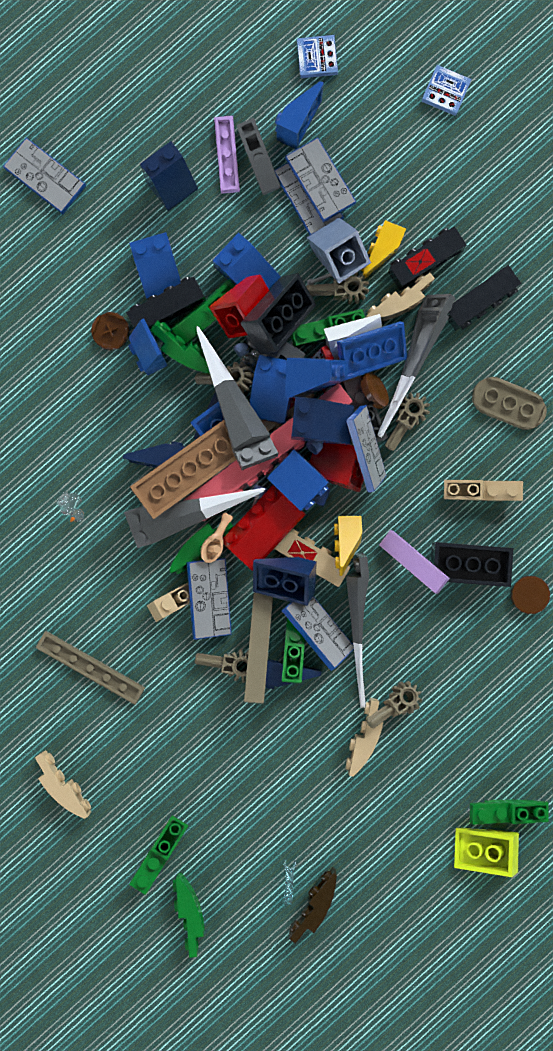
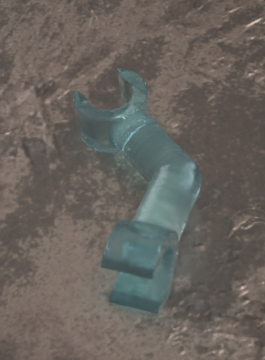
M285 859L284 905H292L293 874L296 868V860H294V866L289 868L286 865L287 860Z

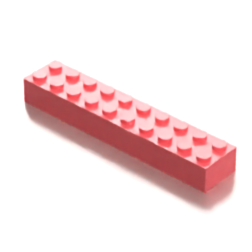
M339 383L318 398L352 405L353 402ZM293 418L270 434V438L278 451V457L241 470L236 460L184 500L243 492L242 489L247 485L251 487L257 483L260 475L264 474L266 476L274 470L273 465L277 462L281 463L294 449L299 451L304 447L305 441L291 439Z

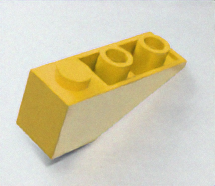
M386 220L383 226H378L375 234L378 237L376 243H371L368 251L371 263L360 270L365 278L397 253L406 228Z
M338 516V523H334V535H338V540H335V552H338L339 557H335V568L339 569V576H343L361 543V516Z

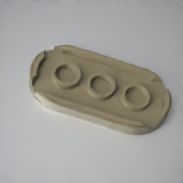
M498 377L485 378L477 383L473 389V404L479 412L519 429H533L540 425L546 417V405L539 394Z

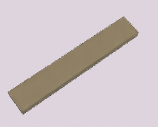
M255 592L244 702L264 704L273 597Z
M48 631L44 632L36 646V649L136 705L146 688Z

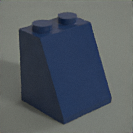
M172 141L140 163L146 183L167 211L198 190L183 156Z

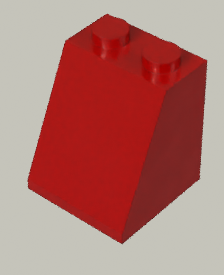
M260 274L246 277L209 307L228 338L248 335L241 322L269 291Z
M323 443V448L317 455L312 453L309 462L329 483L360 492L364 479L354 446Z

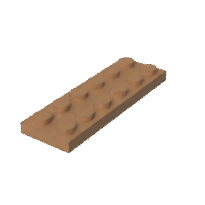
M224 420L130 486L152 519H155L236 460Z

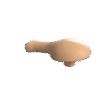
M223 513L215 533L209 536L202 544L200 553L205 563L216 561L223 551V533L233 519L227 513Z

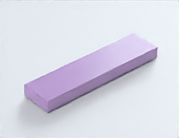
M233 116L214 117L221 194L240 192Z
M390 530L379 544L435 594H438L450 579L393 530Z

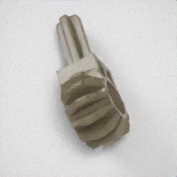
M356 272L354 276H350L340 283L334 279L333 284L307 285L306 288L311 296L334 295V300H342L344 302L346 299H349L348 304L351 305L352 300L359 304V298L361 300L366 299L364 294L369 293V289L366 288L369 282L363 281L364 275L358 278V272ZM355 285L358 287V290L351 292L348 287Z
M234 362L233 367L227 366L226 369L244 394L245 390L250 391L249 387L253 384L252 380L254 377L252 368L243 362L240 364ZM197 373L195 376L196 384L213 385L210 373Z
M410 392L408 398L404 397V403L401 402L399 406L403 409L397 411L400 415L395 422L398 424L385 443L386 448L394 451L407 430H411L414 425H418L419 419L421 421L426 420L424 415H429L430 411L424 408H428L430 404H423L426 400L425 396L420 400V393H416L414 398ZM415 404L418 407V412H410L409 405Z
M240 649L239 656L233 652L232 654L225 653L224 657L197 653L195 664L222 668L221 673H227L229 677L236 674L234 681L237 682L240 676L244 683L246 681L247 669L244 671L239 670L237 663L244 661L248 664L249 650H247L245 655H243V650Z
M409 681L405 682V684L399 682L397 686L392 687L393 692L383 702L385 706L367 718V724L371 728H375L391 715L395 717L400 714L414 713V710L420 708L418 703H421L422 699L418 695L422 692H417V685L411 686ZM403 694L407 695L408 702L403 699Z

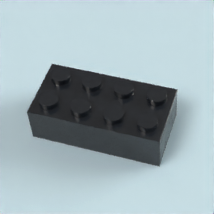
M299 273L282 276L243 319L241 325L260 355L276 353L313 310L316 303Z
M433 542L431 563L450 578L447 582L511 587L514 548Z

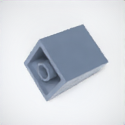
M340 218L335 219L307 237L316 257L338 283L371 263L358 231Z

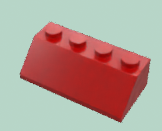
M272 485L223 538V544L253 571V561L255 559H265L306 514L300 511L278 488Z

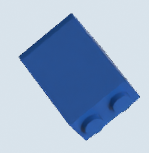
M287 358L285 398L306 397L345 381L348 375L347 360Z
M295 449L267 477L300 511L304 509L308 511L315 504L313 500L318 495H324L329 489L327 487L329 484L328 480Z

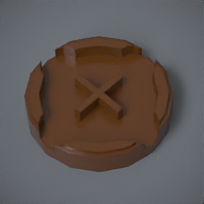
M106 312L96 317L92 324L91 333L98 346L104 350L112 351L120 349L126 344L129 339L130 330L123 316L114 312Z
M372 372L362 375L361 388L368 401L372 400L374 403L373 407L377 409L387 406L389 396L380 378Z
M524 576L518 579L512 587L511 600L513 605L526 614H536L548 605L550 590L541 578Z

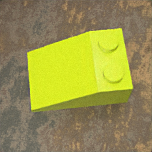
M456 828L454 868L513 877L518 873L519 833L503 830Z

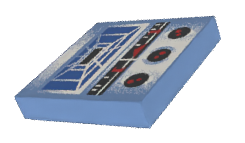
M334 35L297 39L300 78L338 75Z
M437 65L421 102L456 116L471 79Z

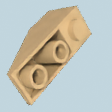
M186 583L147 605L156 622L190 604L189 584Z

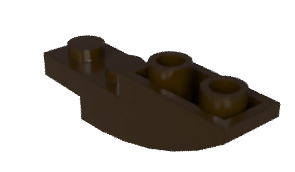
M334 867L330 871L326 870L320 878V883L317 886L314 885L309 890L308 903L311 906L307 905L301 913L302 917L290 925L289 939L295 944L307 929L315 933L327 915L336 887L337 874Z

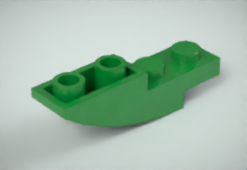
M226 280L203 303L197 305L171 329L175 335L184 340L185 344L198 335L197 326L203 331L216 320L209 307L235 287L231 280Z
M363 309L299 325L291 335L293 346L299 347L307 344L310 346L326 342L325 328L365 318Z
M158 320L155 322L151 331L164 342L160 350L189 368L210 373L200 344H194L191 341L185 346L184 340L178 335L175 337L170 332L171 329L164 322L160 323Z
M231 522L227 525L223 538L234 527ZM208 523L197 531L176 555L169 569L170 573L176 572L178 575L187 569V562L203 560L200 553L202 544L209 536L215 533L217 528L213 529Z
M288 618L282 682L301 684L305 639Z
M484 800V802L470 803V823L475 825L506 822L511 824L549 822L548 802L535 800Z
M173 815L170 817L129 883L130 886L145 895L147 894L186 831L187 824Z
M178 873L176 880H173V891L177 892L174 908L175 912H178L179 919L184 918V931L188 933V938H185V950L189 951V958H193L198 955V937H204V918L194 889L182 873Z

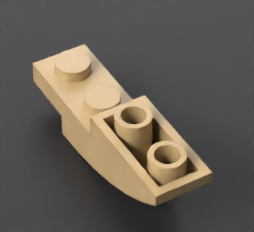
M431 273L426 276L421 275L415 281L416 285L411 289L407 287L400 295L396 291L392 295L388 293L381 299L382 303L376 307L374 305L366 312L368 314L366 318L380 314L381 321H386L408 312L424 300L425 295L422 292L433 283L435 278Z
M444 480V499L523 501V481Z
M370 698L369 702L365 703L364 714H367L366 720L378 711V699ZM362 721L360 733H363V735L355 734L354 739L350 740L349 750L352 753L351 758H347L345 766L349 776H354L371 756L381 734L383 722L375 728H371L367 721Z
M45 750L38 754L35 759L44 773L38 779L46 791L68 811L84 819L87 818L91 813V805L87 799L82 797L81 788L78 783H74L72 779L65 783L64 774L61 770H57L51 753H47Z

